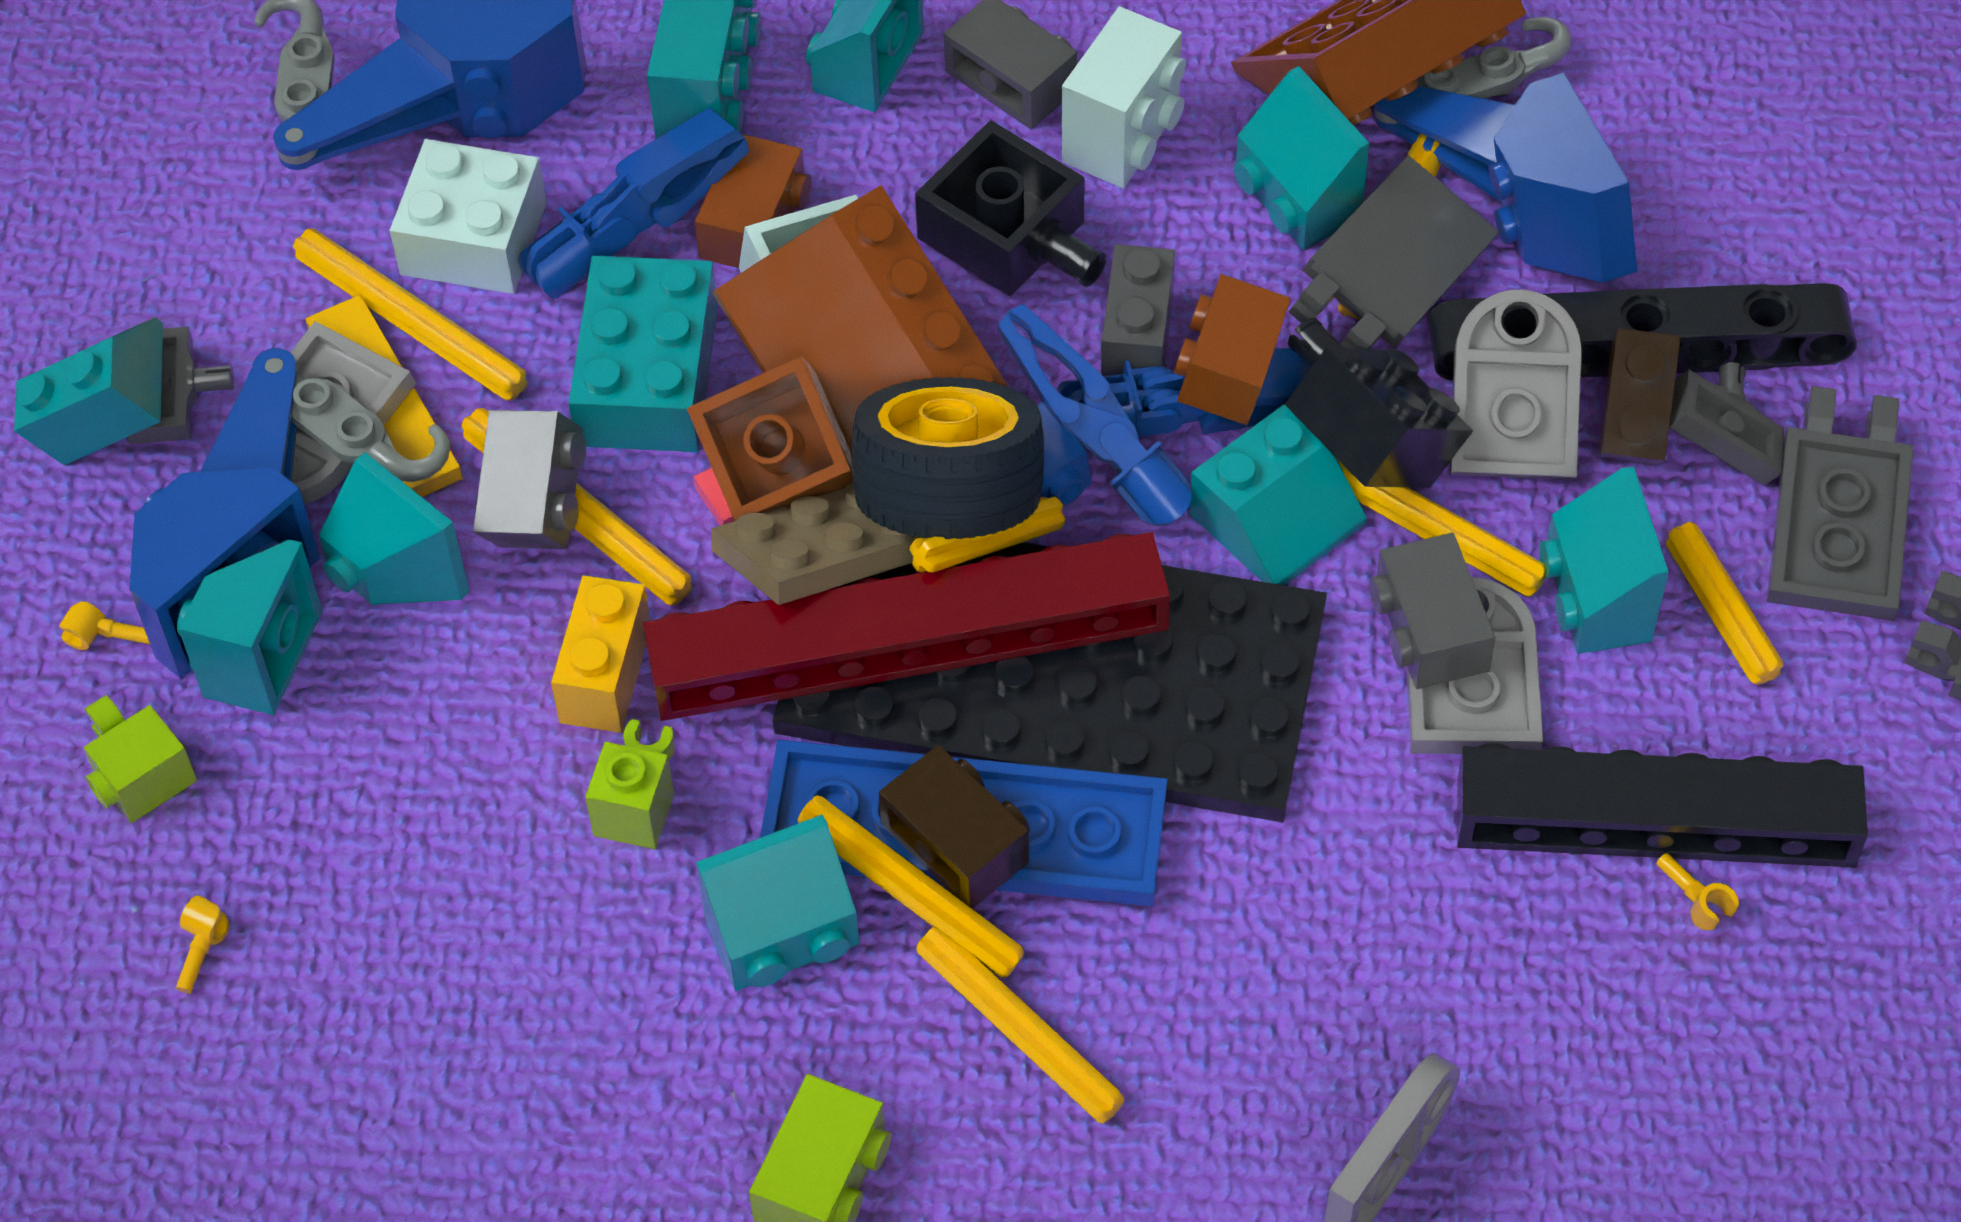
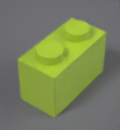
M806 1074L749 1190L753 1221L855 1222L863 1201V1191L858 1189L868 1169L873 1171L879 1170L891 1142L892 1134L885 1129L883 1102Z

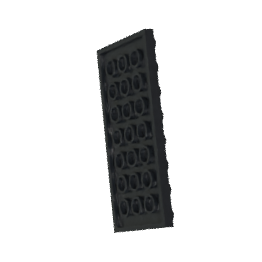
M1022 542L951 567L978 563L991 556L1013 557L1041 552L1050 546ZM910 563L863 579L876 578L883 580L915 574L918 571ZM1162 565L1170 594L1169 628L1167 631L778 700L772 720L774 734L848 747L927 754L939 744L951 757L1167 778L1166 802L1284 823L1326 607L1327 593ZM853 581L838 587L849 586L857 581Z

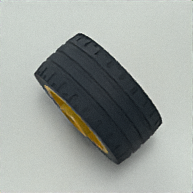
M923 378L882 388L880 391L874 392L873 395H869L856 409L852 430V482L857 506L868 519H872V522L878 523L889 530L898 531V533L920 536L922 538L934 536L944 537L945 539L975 538L976 536L982 537L987 534L1005 531L1010 527L1013 528L1017 524H1021L1025 519H1028L1031 514L1033 515L1038 507L1044 479V432L1041 412L1038 406L1029 397L1024 396L1023 393L994 382L972 378Z

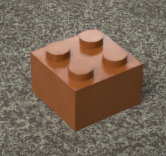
M802 356L687 408L734 521L747 513H763L790 505L795 499L800 497L819 496L845 488L848 483L852 482V454L815 369Z

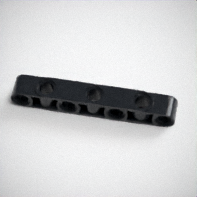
M1751 284L1543 294L1560 304L1576 325L1581 342L1580 378L1608 376L1612 337L1617 328L1681 336L1676 373H1684L1688 369L1695 373L1719 372V368L1722 365L1731 362L1740 364L1739 369L1743 366L1745 370L1829 365L1847 359L1857 348L1847 292L1835 284ZM1486 298L1449 300L1437 305L1430 311L1428 321L1435 372L1441 378L1453 381L1454 352L1458 333L1468 314ZM1513 306L1503 312L1501 317L1502 327L1511 337L1518 339L1527 338L1535 332L1536 319L1529 309L1522 306Z

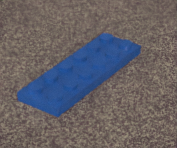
M777 739L760 838L798 824V816L805 805L814 796H822L939 885H943L881 825L878 792L926 754ZM952 757L955 761L960 759L958 757ZM961 758L969 762L976 769L984 782L985 789L1000 803L1008 801L1022 813L1030 828L1029 863L997 888V891L1154 907L1167 795V778ZM838 856L844 875L866 877Z

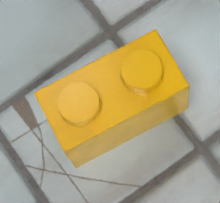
M582 575L551 680L559 723L622 733L647 645L643 622L651 621L644 584Z

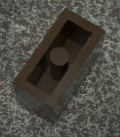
M1617 328L1612 337L1597 459L1660 466L1665 461L1681 336Z
M939 744L878 792L881 825L954 896L972 909L1029 863L1030 828L1022 813L1012 803L1008 801L1000 803L985 789L981 776L969 762L961 758L955 761Z

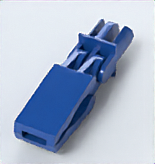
M710 107L620 161L615 169L617 178L602 193H597L589 198L585 204L572 214L566 212L561 206L557 208L563 220L521 251L518 258L520 269L550 298H559L589 275L592 256H613L622 248L627 247L635 239L636 235L658 223L662 227H670L709 191L712 184L718 182L749 152L746 138Z
M1024 303L1009 310L998 324L997 332L1056 421L1076 437L1098 460L1111 464L1117 471L1118 475L1108 483V486L1114 488L1142 521L1153 526L1168 525L1182 517L1189 508L1192 498L1190 484L1181 470L1160 447L1161 442L1157 441L1146 450L1138 441L1135 425L1131 423L1110 389L1109 383L1099 371ZM1012 321L1028 332L1030 340L1018 333ZM1033 345L1055 356L1073 373L1081 384L1084 404L1063 397L1051 385L1039 366Z
M1275 348L1248 425L1178 402L1177 399L1185 377L1174 374V370L1163 366L1131 369L1130 362L1127 360L1124 362L1123 374L1103 377L1109 383L1110 389L1129 420L1135 425L1138 437L1171 433L1178 430L1182 424L1199 421L1202 433L1205 435L1255 426L1287 402L1311 367L1290 348ZM1077 379L1063 381L1057 387L1058 392L1063 397L1084 404L1081 384Z

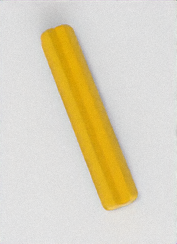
M1040 497V502L1033 515L1031 514L1021 524L995 534L963 539H945L944 537L936 536L916 538L909 549L914 557L912 565L918 572L928 571L934 573L1060 530L1066 520L1062 513L1063 504L1056 497Z
M1687 522L1671 529L1668 533L1669 538L1666 541L1667 548L1749 681L1755 685H1761L1777 678L1781 674L1780 669L1783 667V660L1700 527L1693 522Z

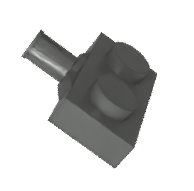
M189 326L163 329L161 422L128 436L129 444L191 439V408L198 392L234 390V374L231 364L195 368L193 362V339Z
M1732 362L1722 365L1719 368V385L1712 384L1688 369L1675 379L1669 428L1764 486L1782 474L1784 427L1761 414L1746 400L1744 394L1745 368L1742 366L1739 369L1740 364Z

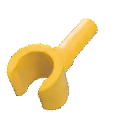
M82 601L74 604L59 624V627L64 630L61 635L62 641L78 650H87L98 634L108 638L114 637L150 645L144 627L108 619L97 607L88 602Z
M1665 853L1658 859L1657 866L1693 902L1690 910L1691 919L1699 929L1713 930L1719 923V918L1708 908L1706 902L1716 904L1727 916L1732 917L1739 906L1738 897L1729 886L1722 883H1712L1705 887L1700 881L1695 880L1669 853Z
M199 895L190 899L180 917V927L195 935L189 946L188 955L175 987L178 991L187 994L192 993L205 955L208 954L210 946L220 943L229 931V921L227 916L221 912L219 906Z

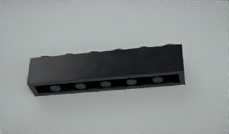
M1488 743L1478 747L1463 746L1457 777V848L1660 858L1665 853H1669L1674 859L1856 868L1868 836L1864 768L1861 765H1842L1835 760L1829 759L1815 760L1810 763L1778 762L1764 756H1752L1743 760L1708 758L1699 753H1684L1676 757L1642 755L1634 750H1617L1611 753L1576 752L1571 748L1562 746L1550 747L1545 750L1510 749L1508 746L1498 743Z

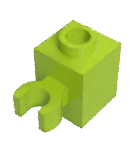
M107 695L84 708L85 713L94 723L91 727L98 737L83 747L93 772L85 776V780L105 809L116 804L132 824L197 782L184 746L151 705H148L126 720Z
M631 719L623 732L624 745L604 742L585 799L593 836L656 850L675 795L669 760L675 751L672 727L664 726L661 737L656 743L643 745L639 743L642 736L640 721Z

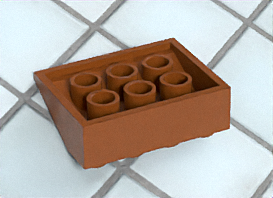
M1337 0L1232 61L1231 64L1235 73L1269 95L1290 70L1299 66L1352 125H1355L1373 114L1370 106L1385 98L1387 101H1391L1413 92L1419 86L1416 79L1429 71L1432 74H1436L1460 64L1464 60L1462 52L1476 44L1477 47H1482L1504 38L1509 34L1507 25L1526 15L1521 0Z
M882 185L823 219L712 292L762 373L800 356L815 369L851 454L852 430L856 409L869 395H873L874 392L880 391L882 388L910 380L934 377L972 378L1008 387Z

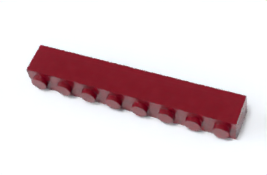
M1153 532L1137 535L1123 533L1110 536L1103 541L1075 546L1054 545L1045 548L1041 552L1019 556H991L978 563L946 568L934 573L925 571L883 580L876 578L862 579L849 586L828 589L778 605L772 599L759 602L737 601L724 608L691 614L675 612L667 614L661 619L643 622L660 721L1167 631L1169 628L1170 594Z

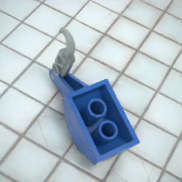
M267 0L258 9L254 20L257 27H263L268 18L279 11L290 10L297 12L301 16L299 28L283 47L280 54L274 99L277 115L283 122L274 131V143L280 163L292 170L306 169L330 158L443 122L450 124L464 137H484L489 139L523 137L582 94L585 89L586 60L576 0H397L395 18L400 38L333 87L332 79L335 58L332 46L323 29L322 10L314 0Z
M1535 17L1522 22L1521 26L1524 31L1540 30L1550 33L1553 39L1546 44L1522 51H1512L1502 46L1489 48L1480 55L1464 59L1460 64L1446 71L1432 74L1429 71L1419 79L1417 89L1401 98L1387 101L1384 98L1373 105L1375 121L1378 126L1399 136L1410 144L1416 142L1419 134L1426 135L1427 138L1422 145L1425 151H1431L1435 140L1440 142L1434 151L1439 163L1502 203V208L1494 211L1500 237L1505 244L1514 243L1525 264L1601 283L1637 272L1629 181L1564 72L1530 83L1516 105L1486 99L1492 96L1510 94L1524 79L1534 72L1548 68L1561 61L1570 50L1572 37L1569 28L1560 20L1550 17Z
M271 348L261 352L255 358L244 386L201 471L180 474L165 488L153 492L147 498L144 505L135 512L129 589L155 658L180 679L192 670L182 637L177 631V622L184 602L189 598L194 599L204 576L289 539L302 542L309 568L320 559L300 488L292 482L297 427L344 462L354 464L355 460L366 452L398 479L409 482L427 479L441 470L448 460L450 452L447 434L438 425H431L428 432L434 439L435 446L433 451L423 459H406L395 450L382 421L336 384L323 378L304 379L300 377L294 356L285 349Z

